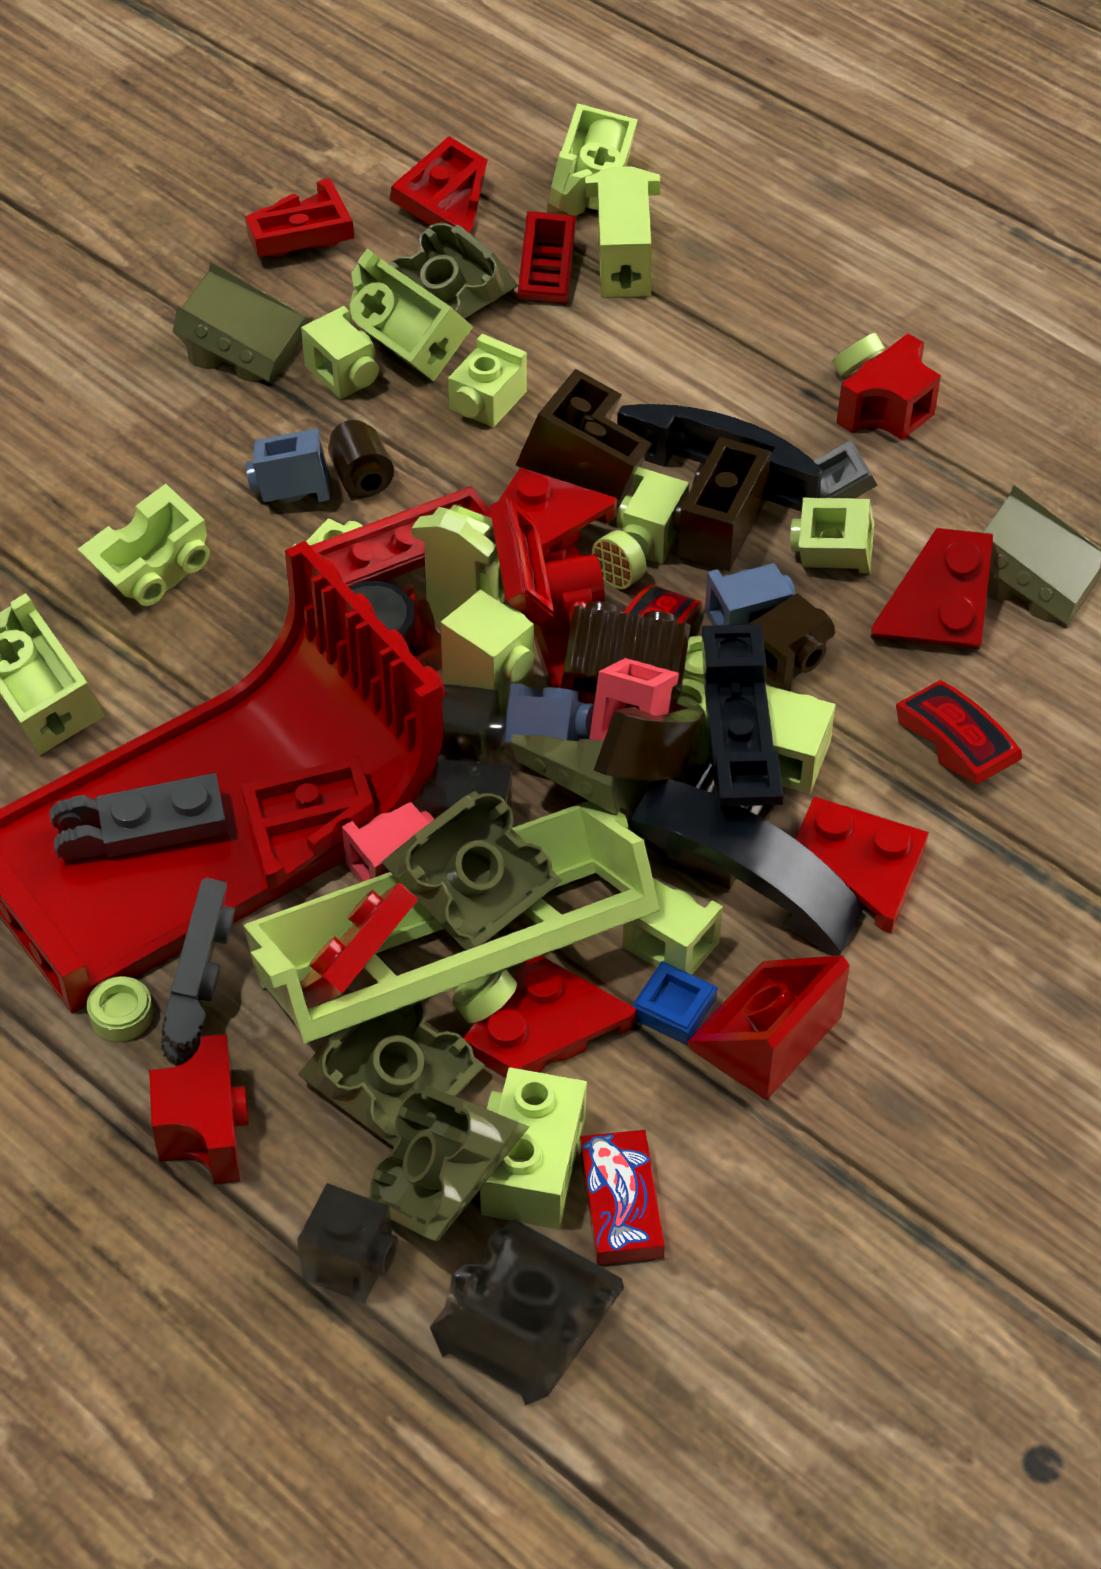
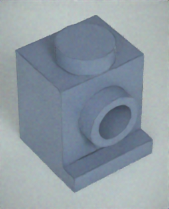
M318 428L255 440L253 461L246 462V474L252 494L261 493L263 502L278 500L283 503L299 501L311 493H317L319 502L330 500V473Z
M775 563L753 569H745L722 577L718 569L707 572L705 613L713 626L748 625L796 594L795 587L790 577L782 575Z
M511 683L503 742L510 744L514 734L541 735L570 741L589 739L594 704L579 702V692L546 687L543 688L542 692L523 684Z

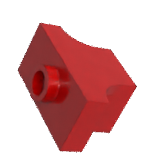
M907 333L876 358L865 361L855 374L841 384L836 423L851 433L863 428H878L903 440L935 415L941 375L923 364L924 342Z
M227 1034L202 1036L198 1050L185 1063L171 1068L149 1070L151 1127L158 1160H193L208 1169L214 1184L240 1181L237 1127L249 1125L245 1086L234 1087Z

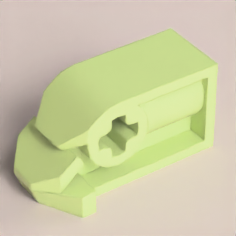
M577 103L562 151H560L546 213L576 216L585 212V207L598 211V197H586L585 177L611 167H626L638 119Z
M631 166L611 167L586 176V197H598L601 298L651 296V229L648 195H660V175Z
M366 249L351 272L353 286L356 289L352 293L349 304L352 319L381 345L434 382L473 326L452 307L380 259L375 253Z
M455 504L450 510L438 507L433 515L420 516L411 527V536L424 541L427 616L429 621L441 625L440 622L480 589L502 604L505 602L506 598L491 518Z
M25 593L10 602V607L0 612V698L40 756L105 715L89 684L40 616L29 596Z

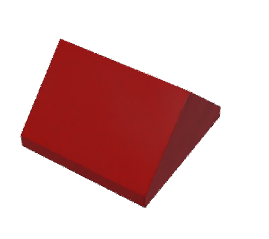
M843 955L762 961L695 1032L687 1043L694 1053L767 1101L842 1017L850 965Z

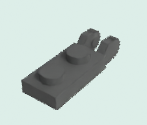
M216 773L96 796L97 800L84 795L75 796L69 800L64 799L63 801H57L56 804H52L53 807L50 808L49 813L53 828L62 830L54 838L55 854L58 855V858L61 857L62 860L67 859L69 861L103 855L111 858L221 836L228 832Z
M211 878L201 880L165 1011L164 1022H162V1036L164 1037H162L161 1050L164 1051L163 1056H166L169 1062H175V1065L188 1061L199 1048L201 1037L204 1035L203 1025L206 1015L199 1002L200 1000L212 1001L220 971V964L210 961L215 943L227 945L235 915L234 907L225 906L227 882Z

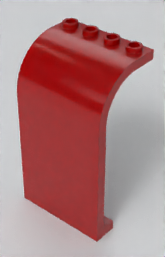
M306 541L285 550L289 588L287 616L282 630L269 652L246 677L220 695L0 808V919L71 1014L87 1005L91 991L103 981L121 976L135 979L182 952L201 880L211 878L227 882L225 906L235 908L233 923L345 861L342 840L279 887L268 889L245 806L241 784L359 756L373 798L376 817L382 813L392 812L409 802L413 803L432 774L443 740L442 699L445 698L446 692L441 678L432 667H423L410 653L403 636L396 629L389 630L376 617L369 600L362 593L355 594L343 582L336 565L327 557L322 559ZM212 773L217 775L228 830L225 835L111 858L103 855L69 861L67 859L62 860L61 857L58 858V855L55 854L54 838L62 830L53 828L49 813L50 808L53 807L52 804H56L57 801L69 800L71 797L80 795L97 800L96 796ZM369 820L367 823H365V824H364L363 826H361L360 828H362V827H364L365 825L369 824V822H370L371 820Z

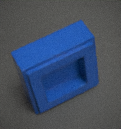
M661 961L632 1005V1007L637 1009L636 1021L687 1045V1041L695 1034L715 1003L718 987Z

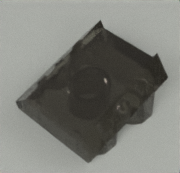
M513 1219L504 1228L497 1229L488 1238L484 1255L477 1264L463 1265L452 1275L445 1307L431 1324L430 1330L442 1358L448 1354L457 1357L521 1394L524 1404L528 1405L550 1395L623 1291L624 1284L619 1276Z

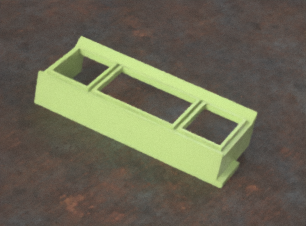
M591 801L580 803L512 828L526 843L540 846L552 862V870L563 880L556 887L597 873L622 893L563 915L540 898L523 912L536 925L396 976L376 953L444 929L417 900L361 970V973L373 985L309 1009L306 1006L300 981L312 970L309 966L311 960L332 937L336 936L340 939L353 925L347 917L367 893L374 890L377 894L381 895L400 881L391 872L246 923L243 927L262 989H268L291 1017L303 1043L306 1044L660 911L644 840L627 829L628 823L624 814L618 812L616 816Z

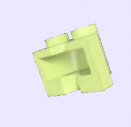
M166 483L135 506V516L126 527L113 530L108 526L78 548L85 558L125 597L134 598L143 606L157 603L166 591L175 587L188 573H195L205 566L210 555V549L205 545L207 536L205 519Z

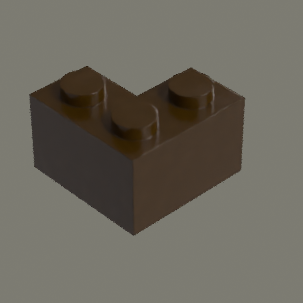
M575 369L538 413L516 466L617 498L618 508L629 493L634 482V473L638 467L642 466L652 443L611 421V417L622 396L621 393Z

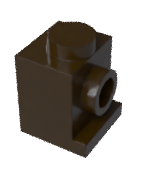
M798 593L748 624H761L767 665L765 683L771 687L789 692L791 691L792 678L801 672H810L820 664L826 654V641L835 635V627L829 615L822 609L815 608Z

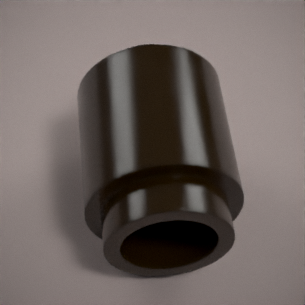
M348 420L339 424L330 435L328 453L344 489L352 496L361 498L379 494L391 483L394 477V466L377 431L360 420Z

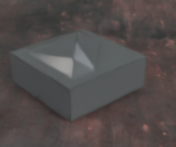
M852 439L814 460L823 470L820 488L821 498L855 499L878 486Z

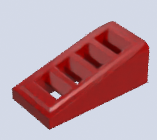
M527 211L517 299L567 304L576 230L575 215ZM535 242L563 245V248L535 245ZM533 255L562 258V260L533 258ZM531 269L560 271V274L531 272ZM530 281L559 284V287L530 285Z

